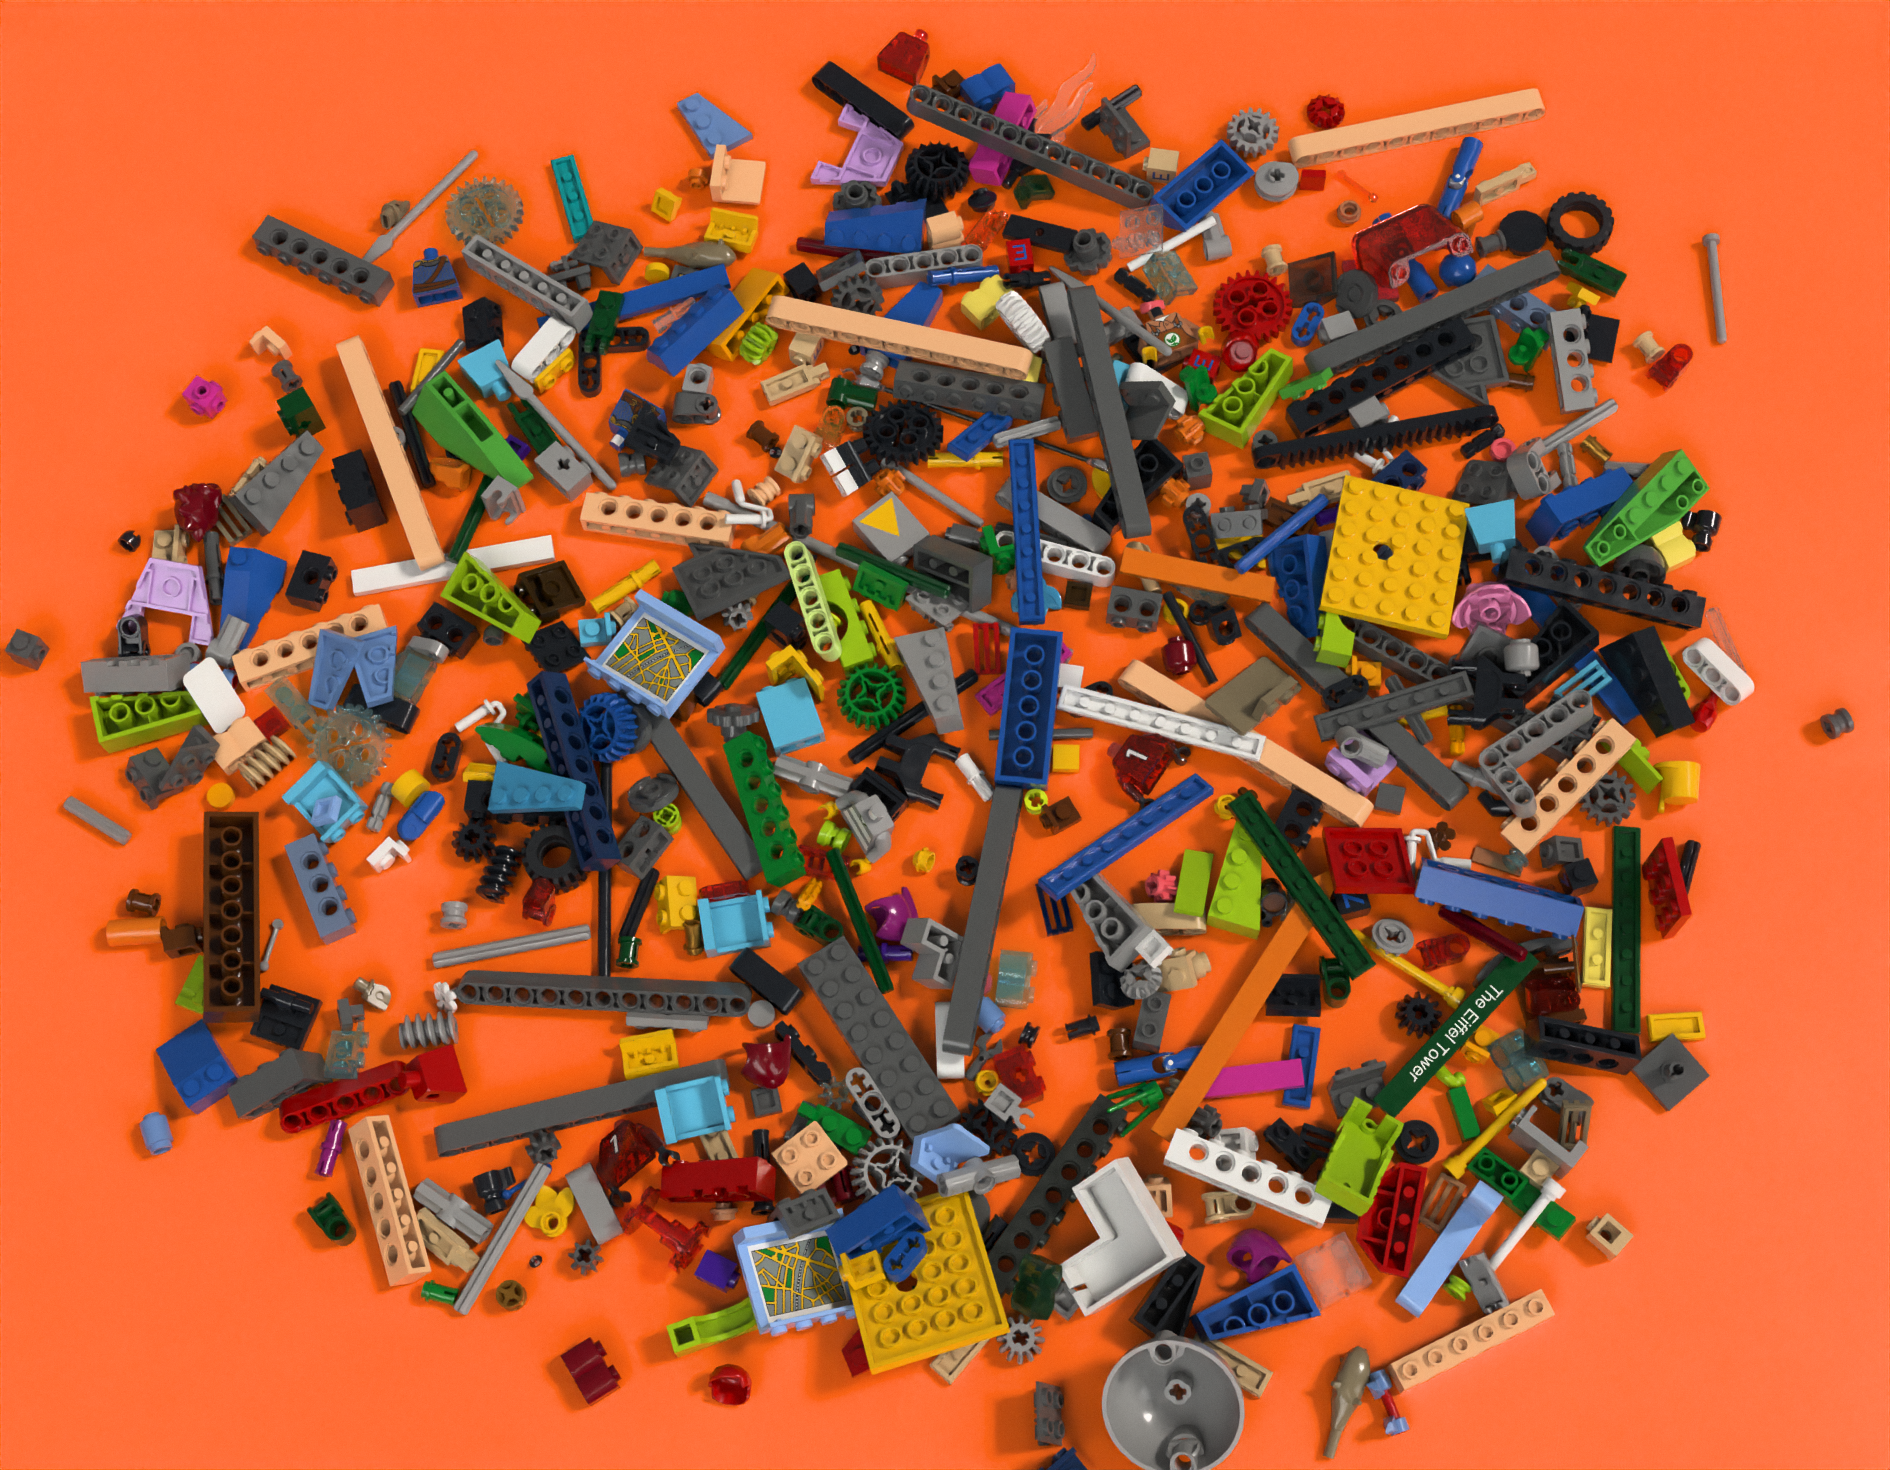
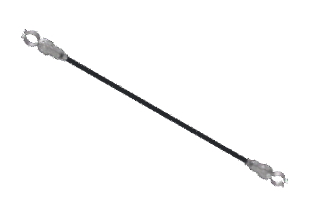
M849 368L843 371L841 370L842 373L850 371L855 374L854 370ZM855 374L857 380L851 381L857 386L877 389L878 392H887L893 395V389L871 379L868 375ZM921 402V405L930 406L932 409L972 423L978 420L939 405ZM1034 439L1035 445L1087 462L1093 468L1095 467L1108 473L1105 460L1088 458Z

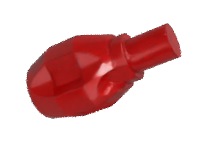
M1711 691L1707 699L1699 703L1692 713L1695 723L1690 726L1696 732L1704 733L1708 731L1718 716L1717 701L1719 696L1715 692Z

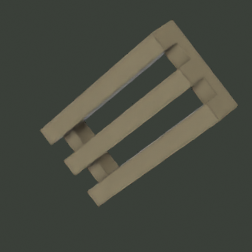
M223 494L218 511L237 536L232 538L219 520L216 526L233 547L251 535L253 531L226 495ZM226 504L245 529L244 532H240L222 508L223 505Z
M1562 1100L1557 1143L1566 1150H1570L1576 1144L1575 1136L1579 1111H1583L1579 1140L1587 1145L1592 1110L1590 1100H1585L1584 1103H1580L1579 1100H1573V1103H1569L1568 1100ZM1569 1111H1572L1568 1143H1565Z

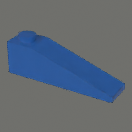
M1305 534L1284 540L1270 552L1267 558L1270 574L1272 577H1276L1279 590H1277L1279 596L1284 598L1288 608L1287 616L1291 625L1308 639L1316 637V635L1320 636L1321 629H1317L1319 614H1323V611L1318 609L1328 557L1325 536Z
M230 547L225 568L220 630L228 614L249 623L250 626L238 648L241 651L248 648L259 629L258 624L262 617L271 608L270 603L276 593H279L282 589L288 563L283 559L255 548Z

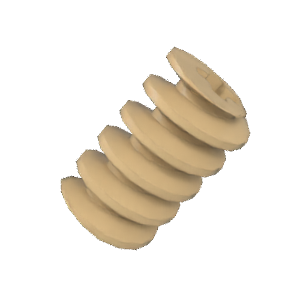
M274 735L270 737L273 745L266 742L262 743L264 752L259 749L254 750L256 759L251 756L246 757L248 766L243 763L238 764L240 774L255 791H258L256 782L262 785L266 784L263 776L266 775L272 779L274 778L273 768L280 772L282 771L281 761L287 765L290 764L288 755L297 758L292 749L281 738Z

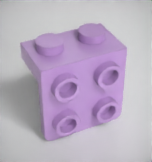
M1363 730L1358 732L1359 734L1373 740ZM1354 740L1347 741L1345 745L1351 744ZM1334 747L1327 754L1324 765L1333 775L1338 776L1348 788L1366 797L1396 767L1397 761L1388 753L1387 761L1383 767L1376 769L1355 758H1346L1342 755L1340 749Z

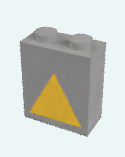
M892 491L852 520L854 532L874 555L904 567L914 557V544L930 537V533Z

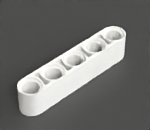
M1001 531L995 536L999 547L1002 544H1014V532ZM1040 539L1042 572L1082 583L1093 584L1098 587H1108L1113 583L1115 563L1111 558ZM1056 556L1060 558V560L1057 562H1052L1049 560V558ZM1075 563H1082L1085 566L1083 568H1076L1073 565ZM1101 569H1106L1110 573L1102 575L1098 573V571Z

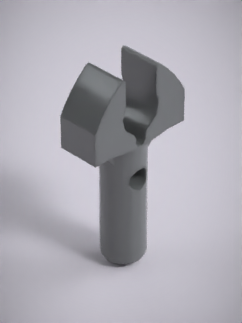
M992 1033L980 1036L975 1043V1046L979 1048V1054L965 1073V1077L969 1081H974L976 1075L981 1071L988 1059L995 1058L999 1060L1003 1054L1001 1039L994 1049L987 1051L986 1044L992 1038Z

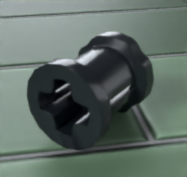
M963 856L959 858L955 866L957 880L963 886H972L976 882L979 863L975 858ZM964 868H968L972 873L967 874Z

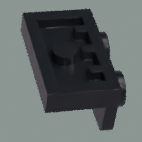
M1095 951L1089 953L1093 1006L1119 1010L1134 1005L1135 999L1127 997L1120 988V978L1124 976V971L1121 973L1109 966L1104 952ZM1132 963L1126 969L1132 968Z

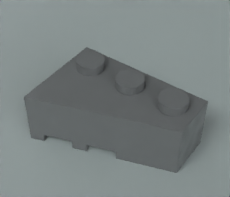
M932 535L914 544L913 568L921 574L950 585L951 593L949 596L954 600L958 598L966 604V610L971 614L991 604L993 557L936 535Z
M289 1048L282 1051L277 1059L259 1065L254 1073L238 1078L235 1081L236 1084L229 1087L227 1091L238 1118L254 1120L279 1108L283 1100L297 1093L306 1092L308 1088L318 1083L326 1085L333 1081L322 1054Z

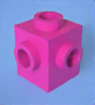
M197 375L182 393L194 413L199 416L206 415L211 419L223 410L227 401L222 392L223 388L218 383L212 380L208 382Z

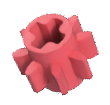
M1160 869L1158 873H1151V876L1147 878L1145 883L1147 896L1154 898L1155 903H1165L1166 900L1172 901L1178 889L1176 876L1170 875L1169 871Z

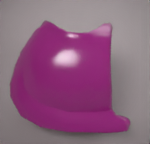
M907 887L901 888V894L874 900L864 908L876 921L877 930L875 936L889 941H901L907 919L919 918Z
M1255 1228L1243 1230L1236 1235L1226 1254L1228 1262L1246 1274V1281L1249 1284H1254L1268 1275L1280 1260H1284L1287 1263L1292 1262V1258L1274 1238ZM1249 1252L1252 1259L1244 1261L1243 1256Z

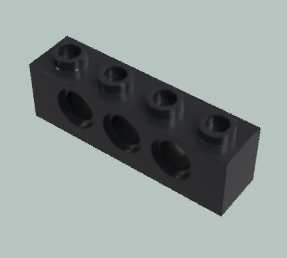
M468 780L463 810L468 818L473 819L475 822H478L480 819L484 820V822L486 820H496L500 824L507 825L512 824V822H522L523 825L531 827L543 823L550 826L551 821H556L557 825H560L561 821L567 823L564 811L493 814L488 811L493 782Z
M1539 1015L1523 1030L1525 1055L1622 1075L1628 1074L1642 1061L1640 1039L1636 1035Z

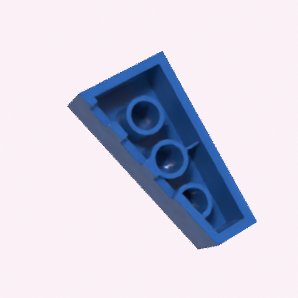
M1624 467L1616 470L1608 469L1594 479L1589 477L1575 487L1569 485L1556 495L1550 493L1540 500L1541 505L1525 527L1539 547H1549L1553 538L1558 537L1559 540L1568 537L1569 533L1578 526L1583 529L1594 522L1599 515L1603 518L1634 481Z

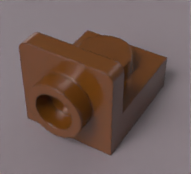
M955 69L942 78L935 74L932 77V89L957 99L961 96L960 83L965 79Z
M1069 796L1049 807L1047 804L1042 805L1039 819L1046 830L1050 829L1053 835H1056L1079 823L1081 816Z

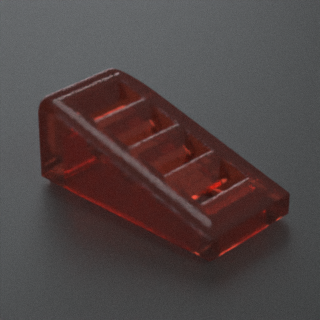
M800 844L798 850L802 853L803 857L808 856L807 864L804 866L806 871L804 876L836 882L830 865H828L827 872L823 871L825 859L827 860V851ZM841 855L848 871L851 857ZM814 857L819 858L817 869L812 868Z

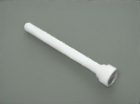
M1548 1176L1541 1184L1543 1186L1540 1190L1542 1194L1489 1259L1494 1271H1496L1550 1201L1554 1202L1556 1198L1560 1199L1567 1191L1551 1177Z

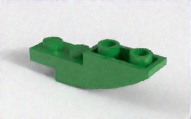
M488 722L475 728V731L481 735V739L498 749L504 759L513 763L525 759V763L532 769L553 774L542 737L525 729L503 723Z
M1485 1146L1467 1166V1169L1478 1180L1483 1181L1504 1196L1502 1202L1521 1218H1523L1542 1194L1530 1184V1179ZM1551 1200L1532 1226L1534 1228L1538 1226L1559 1242L1575 1223L1576 1217Z

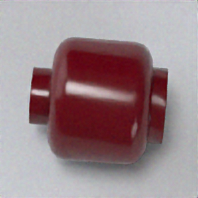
M1183 636L1169 638L1167 640L1168 644L1161 648L1166 671L1172 672L1173 676L1192 672V668L1197 664L1192 641L1183 640Z

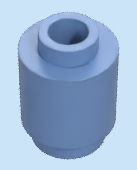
M983 996L978 1026L986 1034L991 1032L996 1034L1005 1026L1006 1022L1004 1019L1006 1015L989 997Z
M159 1112L145 1115L143 1121L139 1123L146 1149L150 1150L151 1155H159L170 1151L173 1148L172 1142L174 1139L166 1115H160Z

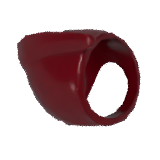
M785 1034L784 1040L776 1043L742 1042V1046L747 1052V1062L741 1071V1075L747 1081L764 1089H776L784 1084L789 1074L791 1062L790 1035Z

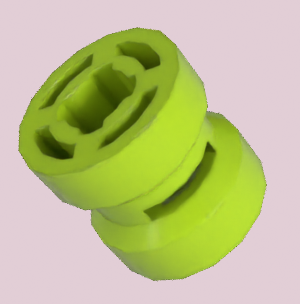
M670 803L664 808L654 811V821L661 824L671 836L681 830L682 818L674 804Z
M826 820L816 842L824 847L838 848L842 854L850 841L852 830L845 827L839 828L836 826V823Z

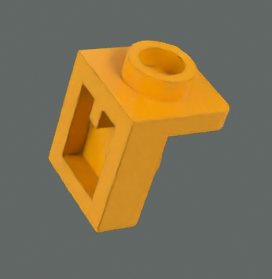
M1352 655L1350 663L1344 669V673L1348 677L1361 675L1368 680L1369 690H1380L1381 662L1357 661V656Z
M1481 1024L1466 1040L1459 1052L1465 1054L1464 1057L1468 1061L1475 1064L1480 1062L1484 1065L1500 1034Z

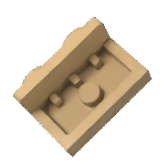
M1185 947L1175 948L1172 954L1162 961V964L1158 967L1162 972L1163 978L1157 992L1163 993L1194 988L1198 985L1191 958L1196 955L1195 949L1186 951ZM1144 976L1141 977V980H1142V981H1143V980L1147 981Z

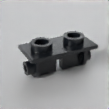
M1281 1117L1264 1131L1265 1142H1268L1279 1154L1283 1152L1286 1155L1284 1159L1295 1169V1172L1299 1171L1303 1175L1319 1159V1156Z

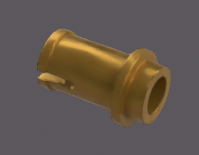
M1588 435L1580 444V447L1583 449L1582 452L1586 451L1603 466L1613 453L1596 440V436Z
M695 919L687 920L683 923L685 933L683 949L690 956L699 955L703 952L702 949H704V942L701 941V923Z

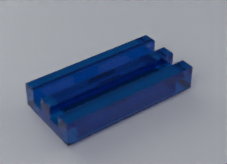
M1036 884L1035 887L1047 937L1074 931L1066 895L1060 899L1066 927H1062L1056 901L1049 896L1057 929H1052L1043 895L1044 890Z

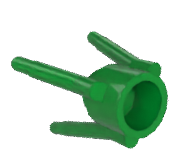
M1156 1081L1148 1084L1143 1082L1138 1086L1106 1096L1111 1100L1136 1093L1135 1096L1107 1108L1108 1113L1119 1110L1136 1101H1139L1142 1107L1148 1106L1146 1110L1125 1128L1120 1137L1126 1136L1150 1113L1160 1108L1158 1102L1164 1100V1095Z

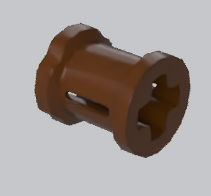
M762 420L755 421L746 434L748 439H753L761 445L764 452H769L771 448L775 447L780 438L776 432L772 433L767 429Z
M133 888L128 894L126 909L129 912H134L135 910L147 912L148 915L155 917L161 905V895L158 893L153 895L141 893L139 889Z
M1128 1028L1108 1030L1106 1033L1107 1037L1110 1038L1111 1049L1108 1058L1114 1061L1133 1058V1053L1129 1048L1131 1030Z

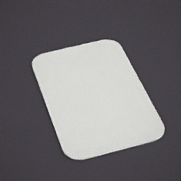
M208 657L184 675L183 683L216 733H223L230 727L233 721L245 714V706L213 658Z

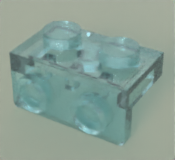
M1175 251L1153 253L1142 268L1159 298L1164 301L1165 306L1170 305L1175 297L1193 295L1198 289L1192 276Z
M358 1022L356 1031L332 1030L324 1066V1078L358 1079L359 1069H364L365 1052H363V1048H368L369 1032H365L364 1022Z

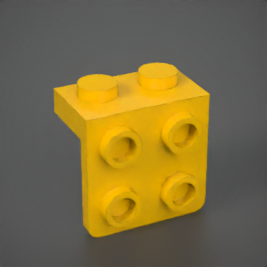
M790 644L781 652L776 651L769 656L765 663L769 682L774 687L783 684L797 674L799 678L805 677L809 690L819 702L825 699V687L822 684L824 679L816 668L811 670L806 664L808 660L800 649L796 651Z

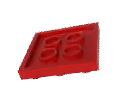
M1323 827L1322 839L1334 894H1414L1416 885L1401 828Z
M1666 837L1659 841L1644 862V865H1642L1643 878L1648 880L1650 887L1648 891L1649 902L1651 906L1655 907L1656 911L1654 918L1657 931L1661 932L1662 939L1673 938L1692 915L1673 837Z

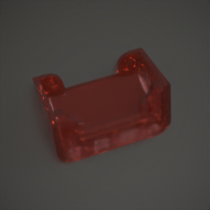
M1424 203L1357 232L1351 241L1357 269L1369 272L1374 277L1377 286L1389 289L1398 287L1407 281L1410 275L1409 260L1431 250L1447 249L1455 257H1463L1474 252L1471 239L1463 230L1433 205Z

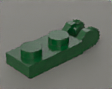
M1569 248L1563 249L1561 252V258L1565 261H1556L1561 274L1565 276L1571 275L1570 277L1614 298L1627 277L1626 273L1584 253L1580 254L1574 250L1572 251Z
M599 291L584 344L585 352L592 353L596 339H601L599 354H607L610 343L614 339L625 301L623 293Z
M520 399L522 405L527 409L522 413L518 412V409L512 402L506 404L516 424L538 456L555 441L561 445V442L548 423L526 400Z

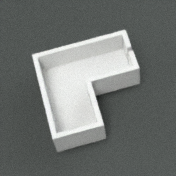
M1129 1157L1113 1160L1072 1188L1100 1236L1098 1240L1057 1266L1069 1289L1084 1284L1087 1286L1086 1289L1072 1294L1085 1317L1105 1309L1186 1256Z

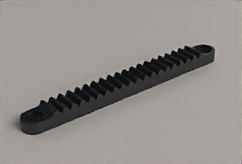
M1483 405L1267 444L1255 448L1251 456L1254 467L1257 469L1280 467L1282 470H1285L1286 465L1295 468L1296 463L1303 467L1306 461L1314 465L1317 459L1324 463L1325 458L1334 461L1335 456L1342 460L1345 454L1353 458L1356 452L1363 456L1364 451L1373 454L1374 449L1383 452L1384 447L1391 451L1394 445L1402 449L1405 443L1412 447L1413 442L1422 445L1423 440L1430 444L1433 438L1441 442L1444 436L1448 440H1451L1452 435L1461 438L1462 433L1471 436L1472 431L1487 429L1497 424L1499 416L1495 406Z

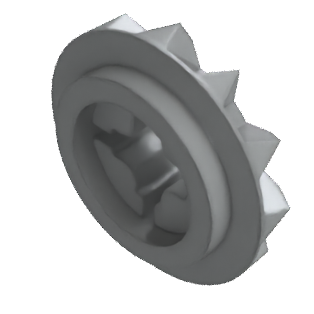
M1395 919L1379 920L1371 930V941L1376 942V949L1382 948L1385 950L1386 955L1389 953H1393L1396 957L1400 954L1406 955L1414 944L1411 930L1404 923ZM1398 936L1397 939H1396V941H1395V940H1391V941L1387 940V937L1392 938V937Z
M1142 960L1140 964L1132 963V968L1124 969V976L1120 978V988L1131 999L1147 998L1160 987L1163 978L1162 972L1158 966L1154 969L1145 960ZM1143 976H1144V977L1146 978V980H1147V981H1145V980H1143V981H1142V980L1136 981L1135 978H1136V977H1143Z

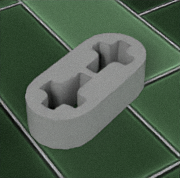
M413 636L406 646L408 652L415 657L436 663H443L450 653L449 649L442 643L419 636Z

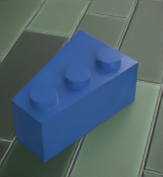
M893 1184L882 1189L877 1196L868 1202L860 1204L856 1210L846 1217L837 1220L825 1231L836 1256L841 1260L840 1254L845 1252L851 1260L874 1250H877L880 1254L883 1252L881 1247L894 1241L899 1242L906 1233L922 1229L923 1233H926L932 1229L919 1203Z

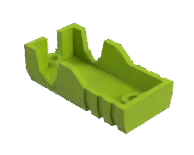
M1355 1096L1345 1110L1342 1121L1336 1130V1136L1317 1181L1315 1192L1352 1213L1362 1216L1373 1204V1198L1381 1182L1380 1179L1384 1175L1394 1153L1391 1147L1400 1135L1404 1123L1386 1114L1380 1124L1376 1125L1372 1119L1366 1118L1373 1106Z

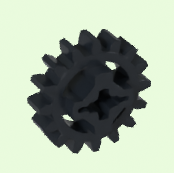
M978 1098V1106L968 1105L970 1114L962 1113V1118L966 1122L960 1123V1125L971 1134H979L984 1139V1143L990 1146L989 1154H987L988 1158H991L992 1151H996L998 1156H1001V1148L1004 1147L1010 1150L1011 1144L1009 1141H1017V1135L1013 1132L1019 1131V1128L1013 1123L1014 1119L1011 1116L1005 1123L984 1107L982 1099ZM985 1111V1114L979 1119H974L977 1114ZM989 1117H991V1122H993L990 1138L986 1129ZM1000 1135H1005L1001 1141L994 1144L995 1139Z

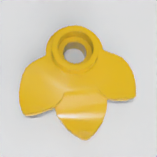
M542 1185L536 1195L535 1206H530L524 1216L525 1222L532 1228L541 1229L546 1236L558 1237L562 1235L567 1228V1217L573 1212L575 1206V1197L571 1188L567 1187L558 1194L552 1188ZM554 1219L558 1220V1225L556 1228H552L551 1223Z

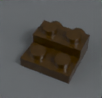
M564 560L519 573L514 585L515 595L519 599L524 600L526 606L542 621L541 624L559 619L563 612L585 606L586 598Z

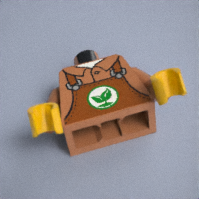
M1155 307L1148 312L1151 321L1145 324V329L1171 347L1172 354L1170 356L1163 355L1141 338H1139L1137 350L1143 359V364H1147V360H1151L1153 369L1184 359L1186 356H1191L1193 349H1198V340L1204 345L1207 343V338L1215 339L1211 326L1199 327L1186 318H1182L1177 312L1164 315L1161 307Z

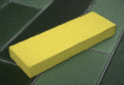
M1585 906L1583 910L1582 987L1609 989L1612 909Z

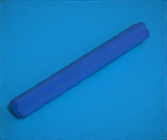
M1324 494L1316 496L1234 564V568L1239 574L1247 572L1329 504V500Z

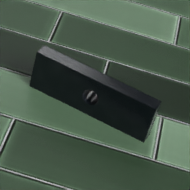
M1011 214L1002 232V236L1008 240L1030 238L1032 246L1070 255L1073 248V240L1078 231Z

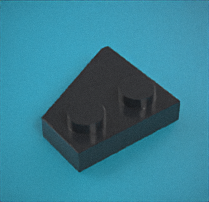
M647 403L644 404L624 440V446L667 466H670L681 444L679 439L669 432L667 425L661 419L658 420L652 413L651 407Z

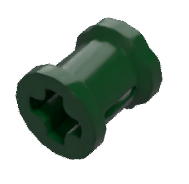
M631 936L619 937L618 944H620L619 958L616 959V966L629 969L638 968V949L642 945V940Z

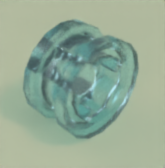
M1511 848L1509 855L1502 857L1505 866L1515 874H1520L1523 871L1522 867L1526 868L1529 865L1527 857L1516 848Z

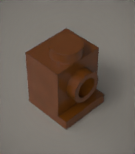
M183 923L176 925L175 929L170 930L167 926H161L164 952L171 959L203 952V927L196 928L194 925Z

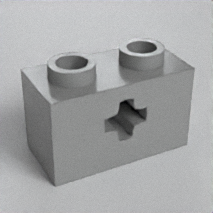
M555 441L535 458L534 462L538 472L572 502L593 484L590 474L592 470L584 461L579 462L574 458L575 454L568 446L562 447Z

